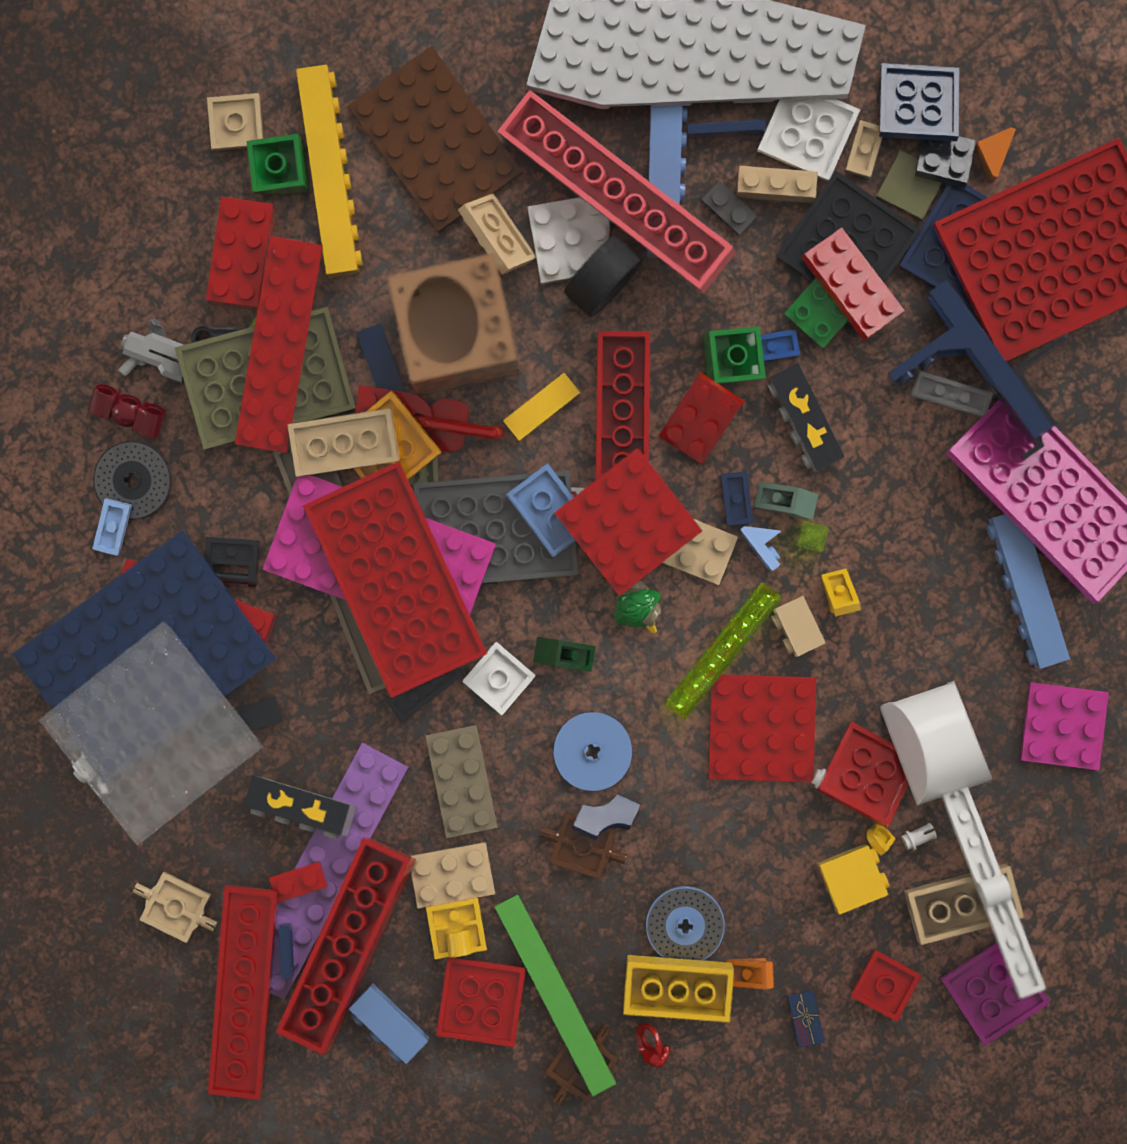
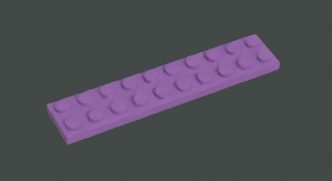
M363 742L332 798L357 806L348 836L339 835L337 840L323 836L324 830L316 828L295 867L296 869L320 861L328 886L277 903L270 993L283 1000L288 995L324 926L364 837H372L409 768ZM281 923H291L293 930L294 975L290 979H281L279 925Z

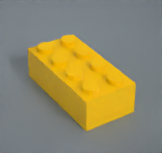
M627 955L623 1012L626 1015L730 1022L734 975L733 965L729 962Z

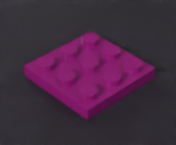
M997 941L940 978L984 1046L1050 1004L1043 991L1020 999L1018 998Z

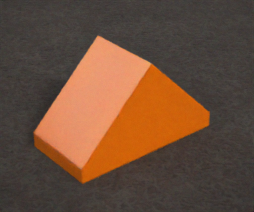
M1010 127L976 143L974 150L988 181L994 182L998 178L1014 136L1015 128Z

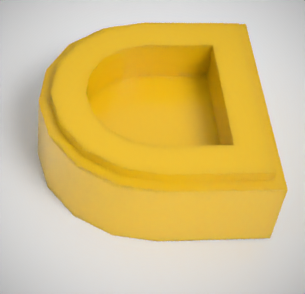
M879 824L871 827L866 833L868 842L880 856L887 852L896 840L888 829Z

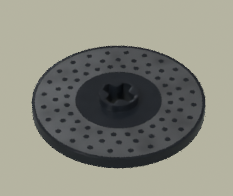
M127 441L116 444L103 453L95 466L93 484L97 498L102 505L106 498L131 504L129 519H141L154 514L164 505L171 491L172 476L166 459L157 449L143 442ZM132 473H134L135 478L139 479V483L134 484L133 487H131L130 482H126V478L131 477Z

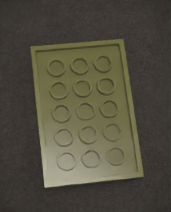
M328 307L311 311L292 424L356 408ZM255 326L175 347L203 449L235 441Z

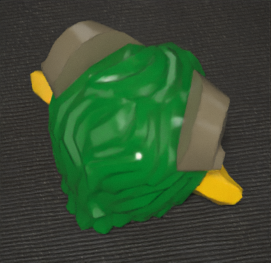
M638 581L622 595L616 597L615 613L613 614L614 620L620 626L624 625L635 628L646 626L650 632L656 633L655 621L661 614V607L659 605L661 594L654 589H649L642 581Z

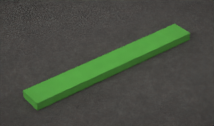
M516 895L495 906L592 1096L617 1084L520 896Z

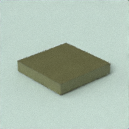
M900 150L876 198L922 221L941 182L915 176L918 159Z

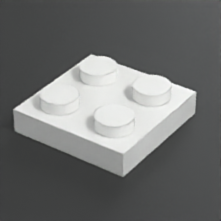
M495 642L487 652L488 654L483 656L462 682L498 713L503 715L536 675L499 643Z

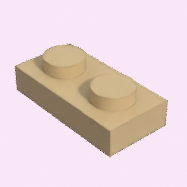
M860 120L845 172L870 179L882 137H879V125Z

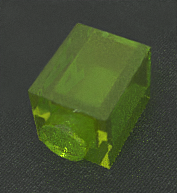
M803 520L800 523L795 547L822 553L829 526Z

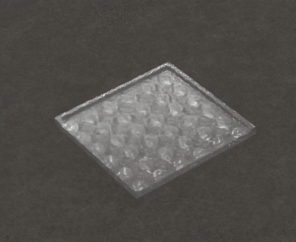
M165 621L39 719L42 726L137 846L263 748L260 741Z

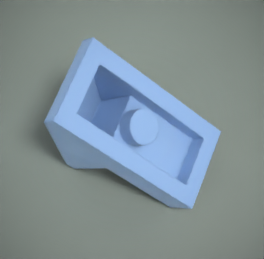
M747 526L739 530L770 572L780 566V563L777 561L780 559L779 554L772 546L767 548L765 543L781 531Z

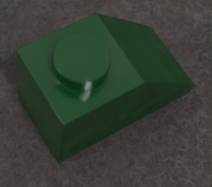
M537 637L533 663L592 672L596 646Z

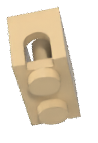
M804 596L773 609L775 615L771 616L777 630H783L786 639L782 641L789 654L793 653L795 657H798L826 643Z

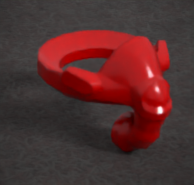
M649 1023L638 1025L636 1038L640 1047L638 1052L643 1055V1061L653 1065V1067H662L669 1058L670 1045L662 1047V1041L658 1032ZM645 1029H648L654 1035L655 1047L647 1043L644 1035Z

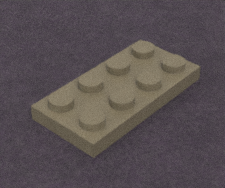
M477 725L425 735L446 838L498 828Z

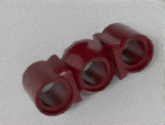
M95 385L88 408L92 415L105 418L106 420L112 417L116 424L123 427L133 426V431H137L145 437L156 438L159 436L166 413L165 409L147 401L142 404L133 395H121L122 391L116 390L110 385Z

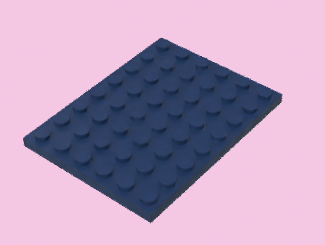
M185 530L176 534L12 654L105 783L277 659Z

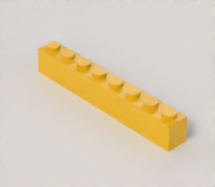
M328 65L296 69L326 275L328 278L359 274L358 267L363 266L361 251H356L355 241L359 240L357 225H352L351 215H355L353 199L348 200L347 190L352 189L350 175L344 173L343 164H348L346 149H341L340 139L344 138L342 123H337L336 113H340L338 97L333 98L332 88L337 87L335 73L329 71Z

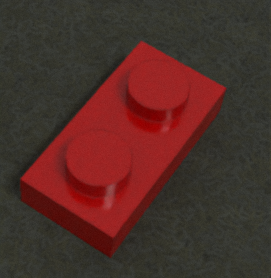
M320 861L269 878L272 890H279L278 903L328 886Z

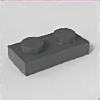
M718 181L701 200L738 236L757 218V215L721 181Z

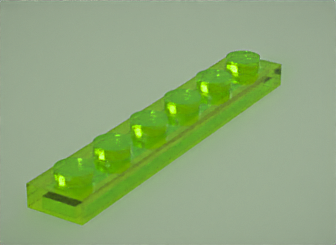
M761 582L666 700L664 705L685 720L783 597Z

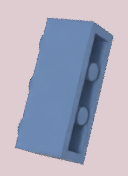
M374 983L349 1008L352 1012L351 1018L360 1026L365 1024L371 1030L370 1036L379 1044L384 1042L390 1048L389 1054L399 1063L402 1060L407 1064L430 1038Z

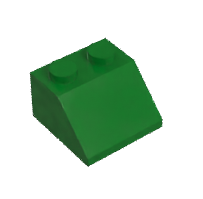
M299 134L246 141L253 193L287 195L310 191L304 140Z
M760 326L709 331L702 334L706 376L719 385L766 379Z

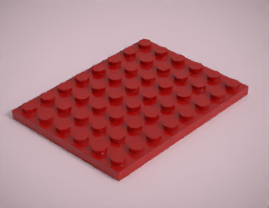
M1120 138L933 223L940 242L985 333L1006 362L1052 342L1063 334L1067 335L1127 307V152Z

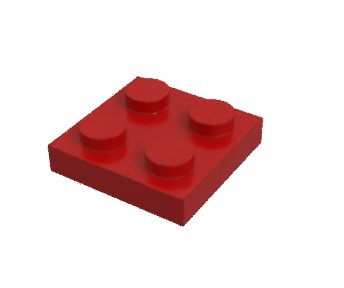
M874 949L850 996L897 1022L922 975Z

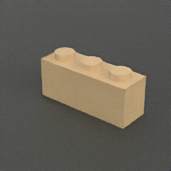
M739 166L735 196L748 199L813 203L816 198L818 172Z

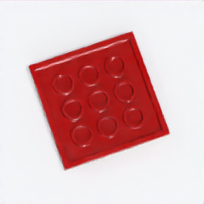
M638 448L554 512L618 596L622 595L702 532L699 525Z
M711 674L708 779L812 782L814 780L816 678Z

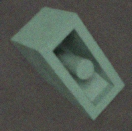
M760 482L754 507L792 517L813 520L819 494L798 487Z

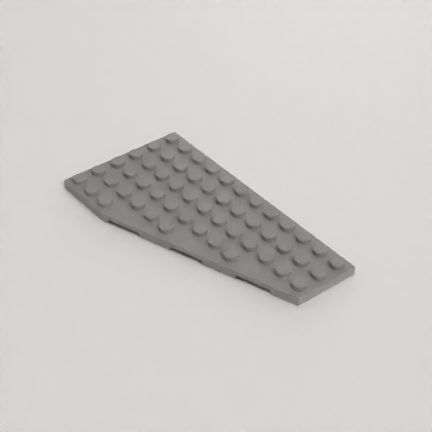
M550 0L526 84V90L599 109L651 105V107L688 106L692 103L733 101V104L773 102L776 99L814 98V100L847 99L866 25L771 0Z

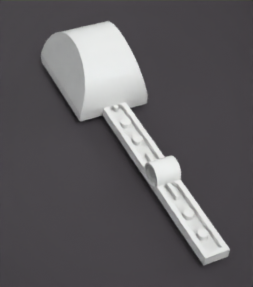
M955 681L893 703L888 702L881 705V713L916 805L942 797L1018 998L1020 999L1045 990L1042 977L1014 908L1010 885L1005 875L1001 874L968 789L991 781L992 776Z

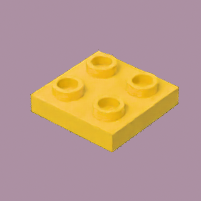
M478 897L426 907L435 959L460 957L487 950Z

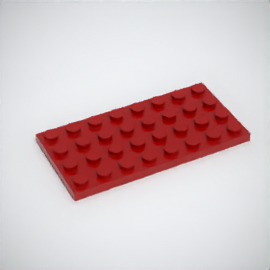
M400 461L303 505L391 698L488 654Z

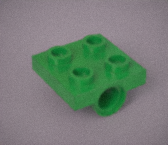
M817 278L784 313L787 318L822 349L848 321Z

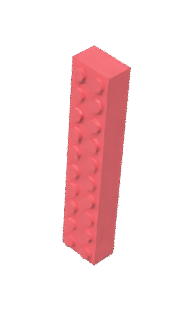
M531 90L527 92L498 130L499 134L702 293L707 291L736 254V250L732 245Z

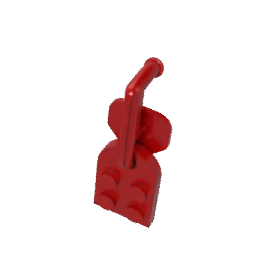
M359 385L355 414L366 412L390 391H394L441 451L455 452L460 450L464 445L466 435L500 440L504 437L505 431L500 425L489 427L468 423L469 410L462 401L441 398L430 406L423 397L414 393Z

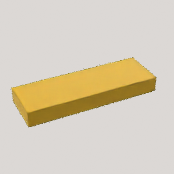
M563 373L504 419L503 422L520 442L577 397L580 391L568 376Z

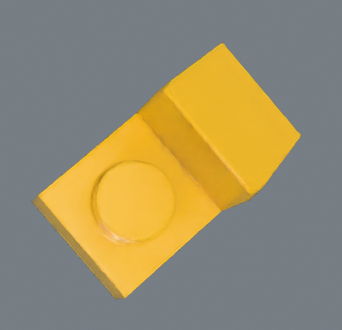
M847 569L821 575L831 613L835 614V617L861 610L859 599Z

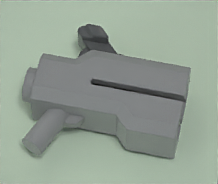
M149 318L148 321L152 328L148 330L145 336L132 331L129 335L124 336L120 349L123 350L122 354L130 358L118 370L125 377L136 365L144 366L148 364L159 368L162 376L185 384L179 363L165 358L168 357L178 361L175 347L182 346L183 344L170 340L166 336L160 321Z

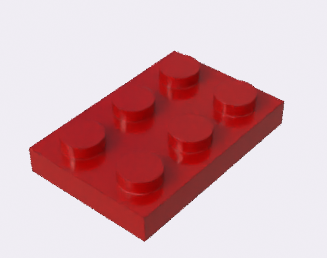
M700 372L658 436L702 465L744 401Z

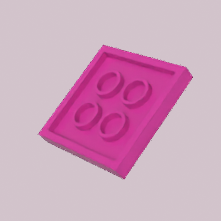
M1029 682L1020 760L1100 770L1109 692Z

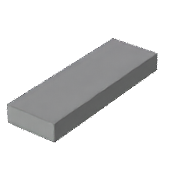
M918 370L910 396L982 417L989 410L993 393Z

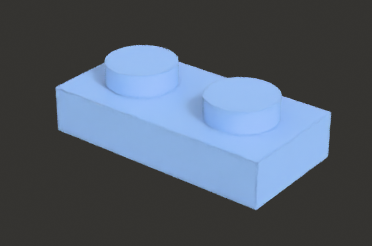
M109 498L104 499L93 550L115 556L120 555L132 507L131 504Z

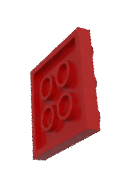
M851 721L816 791L887 828L909 784L894 744Z
M448 957L436 1036L514 1047L526 967Z

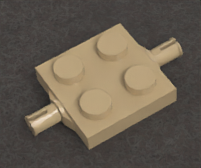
M166 872L162 873L157 885L152 889L137 883L133 890V893L146 899L145 910L140 921L185 943L189 941L193 931L199 925L212 932L216 928L215 926L218 922L204 916L205 906L211 894Z

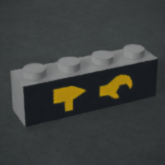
M799 363L771 376L768 379L770 383L767 385L768 391L773 399H778L781 405L778 408L783 421H789L793 429L790 435L795 445H800L804 452L801 457L806 468H812L813 472H816L843 459V452Z
M253 775L243 805L251 808V814L265 817L266 813L275 815L274 820L288 825H290V821L300 823V829L314 832L315 828L324 830L323 836L337 840L339 835L348 836L357 807Z

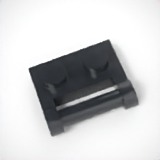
M206 537L205 559L212 569L214 564L249 566L248 574L215 572L222 583L248 584V587H257L259 540Z

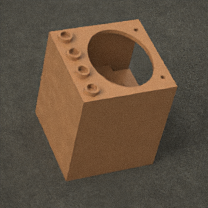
M494 253L388 276L409 377L417 395L425 396L520 375Z

